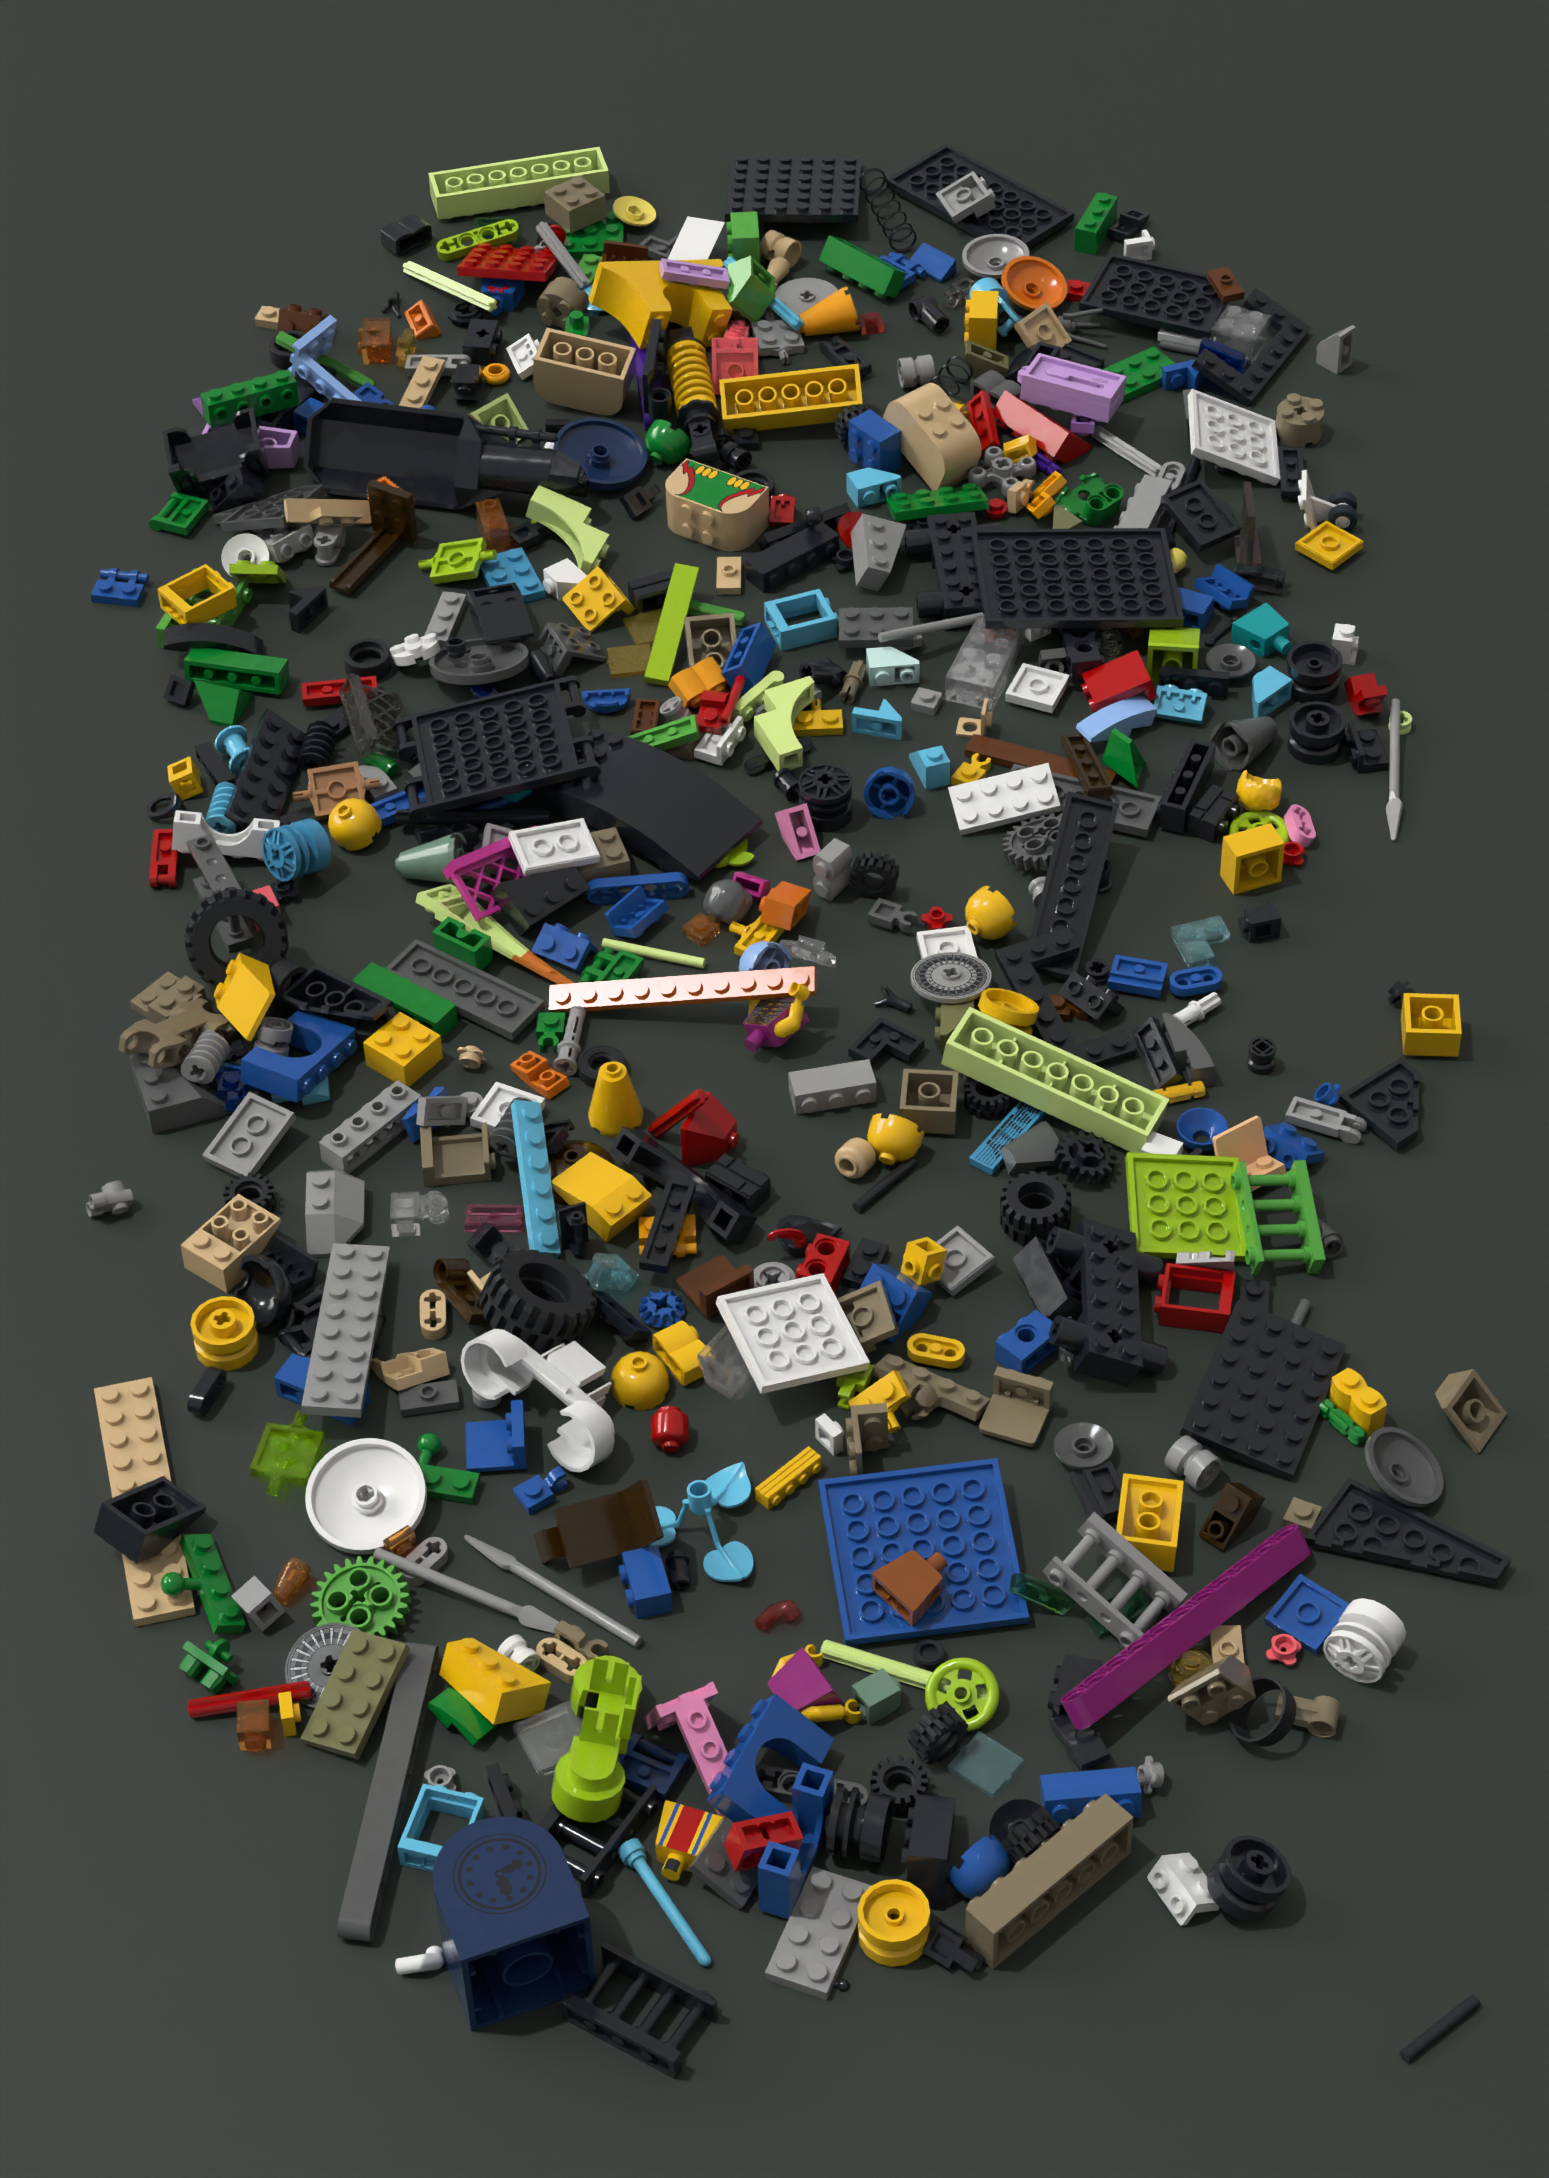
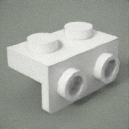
M737 716L732 724L729 723L727 726H723L721 735L706 733L694 749V757L722 766L725 760L732 756L738 742H742L745 737L746 728L744 727L743 717Z
M1190 1853L1162 1855L1147 1876L1150 1884L1181 1926L1187 1925L1195 1913L1217 1911L1220 1908L1213 1901L1207 1889V1876Z

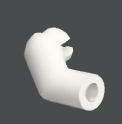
M431 1946L426 1950V1954L397 1958L395 1962L396 1971L399 1975L438 1970L445 1962L443 1949L439 1946Z

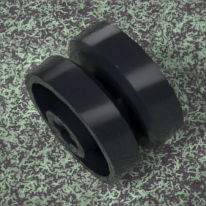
M1307 641L1295 645L1289 651L1286 665V676L1292 679L1291 696L1305 703L1315 701L1326 702L1333 699L1340 689V674L1343 664L1341 653L1334 646L1325 642Z
M1319 701L1306 702L1297 706L1292 711L1289 720L1287 741L1289 753L1295 759L1305 764L1324 765L1335 761L1341 756L1344 746L1346 727L1344 713L1334 705Z
M1251 1835L1238 1836L1228 1843L1221 1857L1212 1867L1207 1877V1889L1213 1901L1232 1917L1247 1922L1260 1921L1270 1914L1277 1900L1287 1889L1292 1879L1291 1867L1285 1856L1266 1840Z

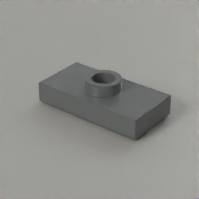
M456 1379L419 1384L398 1391L401 1416L460 1408Z

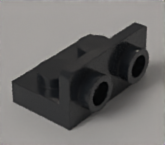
M1348 722L1347 731L1344 733V746L1349 747L1350 763L1355 764L1357 773L1388 770L1389 762L1377 729L1357 731L1354 722Z

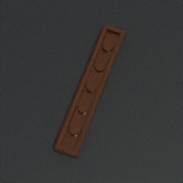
M973 734L965 748V756L972 758L975 753H978L979 760L986 761L989 757L993 764L1012 768L1013 764L1033 767L1049 763L1051 772L1077 778L1068 758L978 734ZM1103 768L1113 786L1117 779V773L1111 769Z

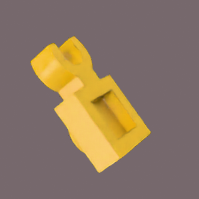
M975 753L971 758V764L963 762L951 776V784L956 786L986 778V772L991 768V758L988 757L986 761L979 762V754Z

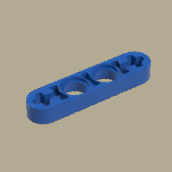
M681 872L597 878L589 881L590 889L587 891V898L589 902L597 905L617 903L630 892L618 891L619 888L624 886L630 887L631 890L636 886H642L647 898L651 899L681 898L689 892V883L687 876ZM650 884L657 886L654 890H646L644 887Z

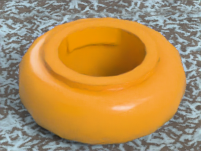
M500 363L490 364L482 371L483 380L490 385L504 384L510 378V370L507 366Z

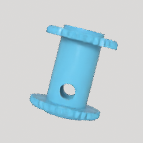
M232 725L223 729L215 740V747L218 752L230 755L229 769L234 775L238 776L249 750L245 743L248 739L247 730L240 725Z

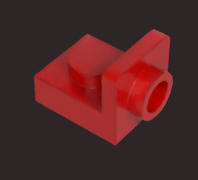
M787 494L771 496L770 526L783 527L794 523L796 511L795 497Z

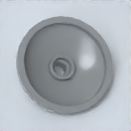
M989 234L978 237L965 246L962 252V262L969 272L980 278L990 277L999 280L1005 266L1017 257L1029 256V249L1023 241L1016 237L1005 234Z

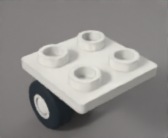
M1303 470L1302 480H1298L1301 494L1298 495L1300 509H1304L1306 513L1304 514L1306 528H1310L1312 531L1318 526V522L1328 520V522L1346 532L1354 529L1357 524V499L1355 495L1348 491H1338L1330 496L1328 502L1316 498L1308 472Z

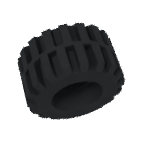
M1029 1171V1174L1026 1175L1024 1173L1018 1174V1178L1012 1177L1008 1180V1184L1003 1186L1000 1197V1225H1002V1230L1004 1233H1009L1010 1239H1017L1019 1244L1024 1245L1029 1243L1035 1236L1047 1241L1049 1233L1056 1226L1069 1229L1072 1206L1071 1191L1067 1188V1184L1064 1181H1058V1177L1055 1175L1048 1176L1047 1172L1039 1174L1035 1171Z

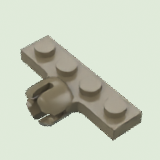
M888 1353L874 1366L872 1376L879 1379L893 1370L900 1372L911 1398L900 1404L899 1409L906 1417L915 1412L912 1420L923 1419L934 1408L944 1407L976 1421L985 1413L990 1402V1398L981 1395L978 1391L970 1390L954 1383L951 1379L929 1372L926 1368L913 1365L904 1361L899 1356Z

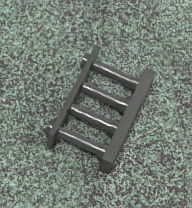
M211 834L186 841L187 847L203 875L193 879L194 888L201 900L204 897L212 896L213 892L217 890L225 891L228 890V887L241 889ZM240 915L226 917L215 926L229 953L254 945L253 936Z

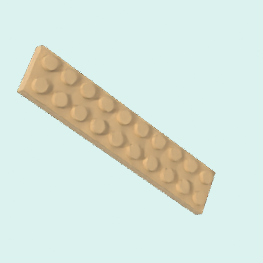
M152 1377L94 1388L112 1498L162 1476L171 1481ZM181 1534L158 1555L136 1564L122 1554L135 1627L196 1615L192 1590H183L180 1595L171 1597L164 1594L160 1586L161 1579L169 1572H177L183 1578H189L186 1559L179 1543L182 1537Z

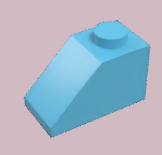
M1271 666L1258 672L1253 677L1251 696L1253 718L1267 716L1291 699V678Z
M942 745L909 754V759L925 790L950 785V760Z

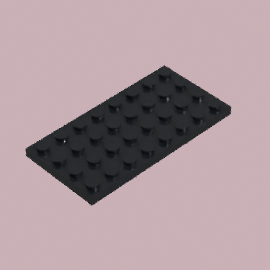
M948 144L943 145L888 178V188L977 238L989 234L1010 235L1023 241L1029 249L1074 221V212ZM974 171L978 178L981 176L984 178L988 189L991 188L997 198L994 201L996 207L978 218L972 213L954 223L938 200L936 193Z

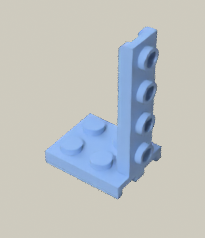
M329 315L292 345L295 353L290 355L289 361L293 365L288 369L293 377L299 375L302 379L307 380L315 387L317 392L323 394L329 400L331 398L361 401L316 362L320 356L327 355L333 348L332 342L336 334L337 320L332 315Z

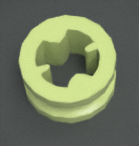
M1400 711V735H1405L1411 730L1412 716L1408 712Z

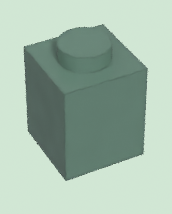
M883 1668L852 1685V1699L858 1702L857 1711H862V1717L869 1725L901 1708L902 1687L895 1677H890Z

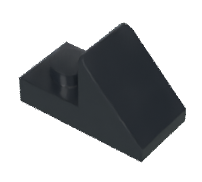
M318 586L288 592L291 609L289 611L291 630L300 633L328 607L326 587Z
M485 1221L466 1242L467 1245L493 1265L504 1254L520 1249L503 1236L492 1224Z

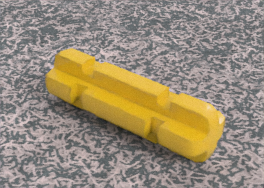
M1202 1081L1191 1082L1189 1086L1188 1083L1166 1087L1165 1091L1161 1088L1153 1090V1092L1170 1099V1104L1190 1100L1191 1096L1193 1098L1203 1097L1205 1095V1086Z

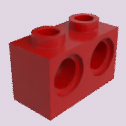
M817 1233L813 1244L809 1243L806 1248L805 1261L803 1264L798 1265L795 1279L824 1273L833 1292H836L850 1262V1241Z
M789 1811L733 1823L724 1846L733 1868L737 1872L758 1867L769 1841L799 1850L804 1837L793 1812Z

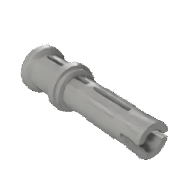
M573 1006L569 1010L564 1038L557 1046L558 1058L553 1063V1069L567 1077L576 1073L578 1067L576 1060L581 1054L579 1041L587 1013L581 1006Z

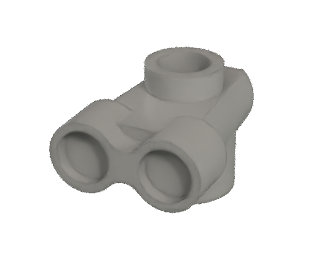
M123 1181L107 1183L101 1188L102 1192L89 1195L86 1209L89 1217L103 1215V1213L112 1211L114 1215L122 1214L132 1205L134 1200L131 1189H125Z

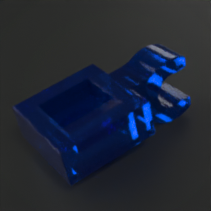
M218 1071L215 1079L216 1097L225 1098L226 1112H234L237 1109L238 1100L245 1097V1083L241 1082V1072Z

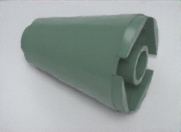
M453 833L400 852L399 858L395 860L396 871L403 878L455 885L452 878L447 880L443 869L451 860L469 853L464 852L463 844H467L466 839L461 833ZM470 876L461 877L464 884H466L464 880H469Z

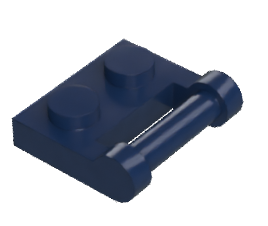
M633 1732L628 1741L626 1755L620 1754L618 1761L625 1771V1785L645 1793L649 1786L653 1784L657 1787L658 1799L665 1802L681 1775L688 1770L692 1756L685 1752H680L679 1754L644 1739V1735ZM642 1751L673 1765L670 1767L637 1752Z

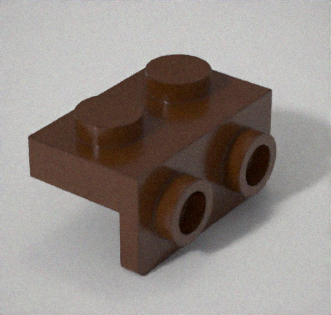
M605 240L601 262L647 261L648 246Z
M288 304V307L279 309L277 334L280 331L289 330L307 333L328 317L329 314L322 313V309L318 308L305 310L301 309L302 306L299 304Z

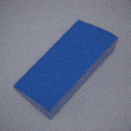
M922 243L909 260L919 263L926 270L927 276L940 283L956 273V260L926 243Z

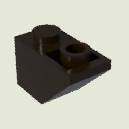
M1227 1482L1199 1536L1225 1551L1252 1524L1265 1498L1242 1483Z

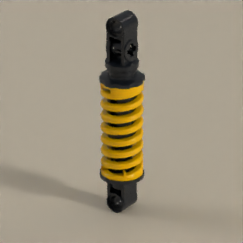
M692 326L669 331L671 343L666 348L665 364L670 377L677 413V425L692 441L695 462L705 464L718 461L719 456L713 436L717 431L721 416L714 395L707 359V348L702 341L694 338Z

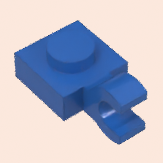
M558 1466L552 1469L544 1480L539 1475H536L514 1487L513 1494L525 1511L531 1515L554 1502L553 1493L561 1491L568 1486L564 1479L566 1473Z

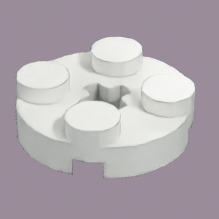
M430 633L423 637H419L418 634L409 635L404 638V643L395 645L389 650L397 666H408L416 664L415 659L423 657V660H427L433 657L441 648L437 634Z

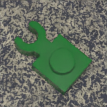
M538 1012L536 1036L539 1039L540 1053L544 1052V1047L547 1045H552L554 1053H557L559 1039L563 1040L565 1013Z

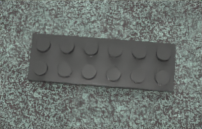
M1013 764L1010 772L1029 767ZM1051 772L1061 805V811L1054 812V816L1057 817L1063 813L1068 791L1085 796L1086 794L1078 778ZM1112 786V796L1095 797L1119 804L1113 830L1146 838L1157 816L1158 802L1162 801V796Z
M415 939L386 967L398 976L407 978L412 983L422 988H427L444 999H449L456 1004L457 1014L512 1041L538 1016V1012H542L545 1009L544 1000L418 939Z

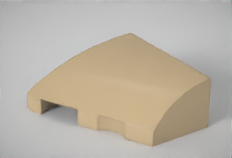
M435 1348L397 1354L395 1359L386 1362L374 1358L371 1359L370 1365L383 1382L397 1391L450 1374L446 1352Z

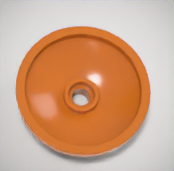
M1034 256L1017 257L1011 260L1002 272L1001 283L1008 297L1016 305L1033 312L1046 302H1048L1052 310H1055L1064 302L1067 295V283L1063 274L1052 263Z

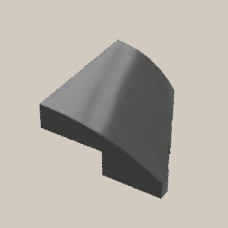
M1046 1121L1040 1122L1001 1149L1008 1174L1029 1173V1171H1035L1037 1167L1060 1165V1162L1054 1160L1056 1157L1054 1152L1059 1140Z

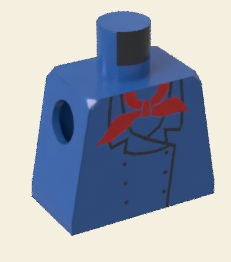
M481 277V293L497 301V309H493L489 313L499 315L501 311H515L526 292L525 280Z

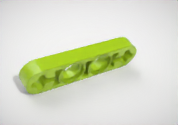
M506 219L442 239L436 246L437 255L443 261H451L467 256L474 247H478L479 243H489L491 247L514 241L519 237L518 223L513 219ZM486 234H491L494 236L492 239L488 240L483 238V236ZM465 241L473 242V244L470 246L462 245V243Z

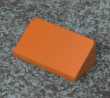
M422 299L404 312L416 340L442 334L432 310Z

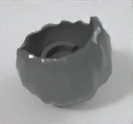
M725 879L714 882L704 897L703 908L716 918L731 925L733 921L740 923L746 917L753 904V898L740 883Z

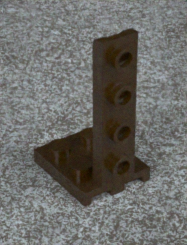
M373 479L367 484L372 530L376 532L330 579L329 587L331 589L351 595L402 541L413 544L418 539L413 493Z

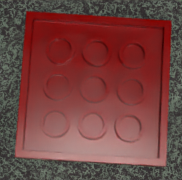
M479 243L478 247H474L457 266V276L546 282L560 262L548 247L543 248V250H535L532 246H523L521 249H517L507 244L491 247L489 243Z

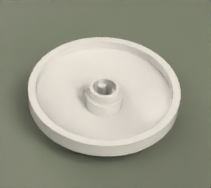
M377 1438L349 1441L327 1453L312 1471L305 1494L307 1513L318 1535L329 1545L340 1551L359 1555L374 1554L377 1547L388 1550L405 1540L419 1524L427 1501L426 1482L420 1466L413 1456L399 1445Z

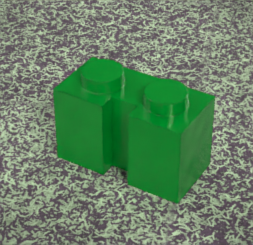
M448 916L432 931L434 948L469 965L483 970L493 960L491 936L476 929L468 932L464 923Z

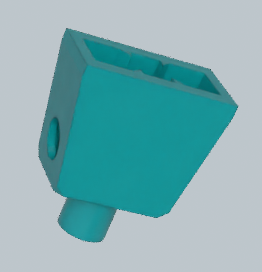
M1267 603L1232 623L1231 642L1248 648L1252 653L1260 657H1267L1276 650L1286 655L1293 646L1292 642L1288 640L1289 623Z

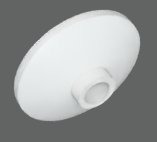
M248 533L232 537L225 544L221 554V561L225 571L229 574V564H237L238 560H243L246 556L251 557V564H261V561H269V550L265 542L258 536Z

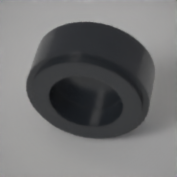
M922 1640L913 1649V1661L918 1668L934 1671L944 1662V1648L936 1640Z

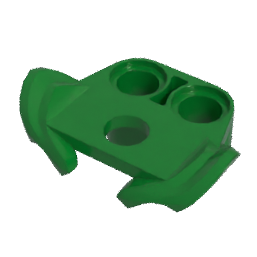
M1095 472L1090 475L1082 474L1079 479L1083 484L1069 492L1070 488L1065 485L1055 499L1056 503L1054 504L1060 505L1082 520L1083 523L1089 526H1098L1119 512L1124 490L1117 484H1106ZM1085 493L1089 497L1087 500H1082L1078 497V494Z

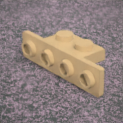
M287 498L284 500L287 523L319 524L320 526L332 524L352 526L354 524L368 525L371 523L368 500Z

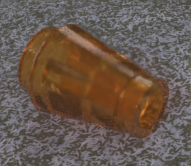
M291 1557L288 1562H284L272 1593L279 1603L287 1605L289 1600L310 1579L309 1574L312 1571L310 1566L295 1557Z

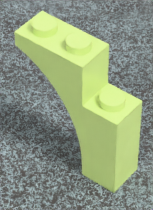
M539 485L530 499L526 517L543 524L559 535L572 550L578 568L588 575L597 566H600V558L605 559L610 545L607 544L609 534L590 526L592 519L589 516L592 508Z
M811 676L764 690V709L766 713L754 716V736L777 771L783 768L792 770L803 766V747L796 738L792 727L798 713L814 701V681Z

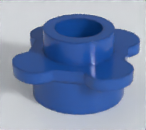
M1324 1083L1315 1092L1314 1100L1327 1106H1335L1340 1098L1338 1092L1341 1086L1338 1083L1334 1086L1330 1083Z

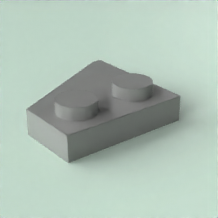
M1226 1251L1225 1258L1212 1257V1252L1177 1253L1176 1264L1234 1271L1235 1251Z

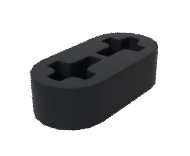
M209 1366L189 1396L188 1412L200 1416H205L209 1412L225 1386L227 1378L225 1370Z

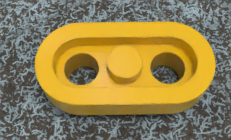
M918 1333L909 1338L907 1354L912 1361L953 1369L963 1364L965 1360V1347L960 1341Z

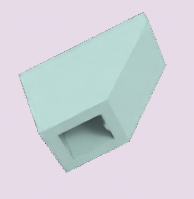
M891 646L866 648V666L870 687L919 683V660Z

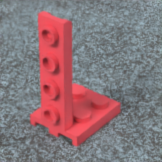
M732 320L731 324L727 325L724 338H712V382L714 395H721L719 383L721 379L759 375L758 338H749L750 324H745V320Z

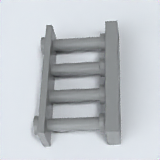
M1095 1512L1078 1529L1077 1532L1083 1539L1062 1562L1055 1556L1042 1571L1053 1585L1060 1587L1118 1638L1120 1644L1125 1648L1144 1634L1143 1631L1162 1609L1171 1613L1188 1595ZM1092 1547H1095L1106 1557V1560L1090 1579L1085 1582L1073 1571V1568ZM1118 1567L1130 1580L1109 1603L1096 1590L1110 1573ZM1141 1588L1153 1598V1601L1133 1624L1119 1611L1134 1593Z

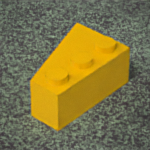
M463 1638L462 1640L448 1642L439 1673L493 1725L543 1714L551 1682L474 1638Z

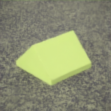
M508 393L470 414L485 425L508 428L512 425L518 426L519 429L529 430Z

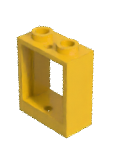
M207 564L157 589L160 608L179 624L206 623L237 607L235 597L237 592L231 582H227L218 571H214ZM207 588L215 594L193 606L184 601Z

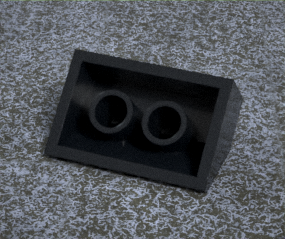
M1035 1236L1012 1258L1018 1269L1017 1274L1028 1288L1027 1294L1035 1302L1039 1310L1038 1312L1052 1322L1058 1315L1077 1320L1082 1314L1081 1285L1070 1282V1265L1062 1262L1059 1258L1046 1255L1047 1241Z

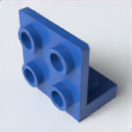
M511 1400V1413H506V1420L467 1422L465 1424L467 1471L486 1472L527 1469L523 1400Z

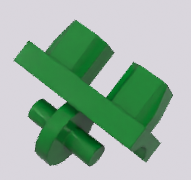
M223 1638L218 1639L215 1643L208 1640L204 1646L209 1650L207 1654L188 1640L186 1641L182 1649L187 1654L178 1668L195 1679L203 1667H207L209 1670L200 1683L214 1694H217L226 1682L234 1686L239 1678L231 1673L229 1668L221 1664L222 1661L230 1663L233 1660V1655L229 1653L230 1642Z

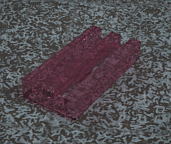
M467 1204L464 1223L465 1232H475L484 1221L492 1224L499 1232H521L523 1205ZM499 1215H516V1216H499Z

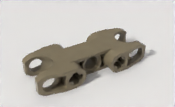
M199 998L176 1005L171 1010L168 1019L156 1024L147 1019L135 1022L120 1036L118 1050L127 1055L134 1053L149 1054L147 1065L155 1069H162L182 1063L202 1032L206 1030L215 1031L227 1041L238 1030L223 1014L210 1013L209 1009L212 1003ZM133 1036V1041H131V1042L128 1044L129 1040H130L131 1037Z

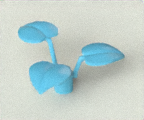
M740 1462L724 1468L705 1481L695 1480L691 1482L687 1487L688 1499L682 1501L683 1506L677 1520L674 1512L670 1509L655 1506L664 1537L649 1546L658 1545V1547H663L672 1543L676 1538L674 1528L681 1526L689 1508L697 1516L706 1515L717 1549L709 1552L704 1558L703 1567L706 1574L710 1578L721 1582H736L747 1579L751 1575L754 1566L751 1551L747 1546L738 1541L729 1542L722 1547L711 1514L712 1507L717 1503L723 1508H735L749 1499L751 1484L744 1463Z

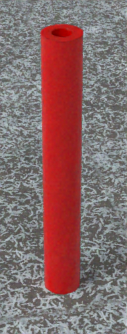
M742 675L736 677L720 717L719 723L722 726L729 724L746 682L745 677Z

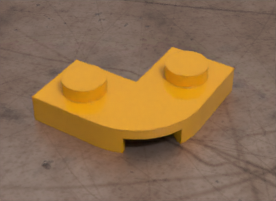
M1054 471L1033 491L1032 495L1035 498L1032 504L1028 503L1026 505V508L1038 519L1047 516L1053 510L1052 506L1056 503L1052 496H1056L1061 492L1067 480L1060 473Z

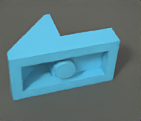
M883 699L879 711L854 707L852 711V732L901 740L902 717L886 699Z

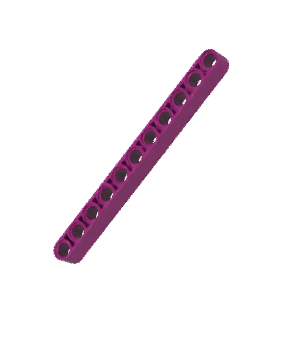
M1298 1524L1285 1526L1275 1532L1061 1698V1703L1074 1728L1078 1730L1094 1724L1311 1554V1550Z

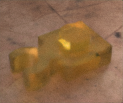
M405 328L402 337H399L397 340V351L395 354L398 357L397 367H405L407 355H413L416 349L414 329Z

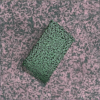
M1014 1573L1011 1576L1009 1592L1060 1615H1064L1076 1603L1062 1589L1028 1574Z

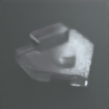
M800 935L798 941L780 940L779 944L788 949L791 957L834 967L836 957L825 951L827 946L825 942Z

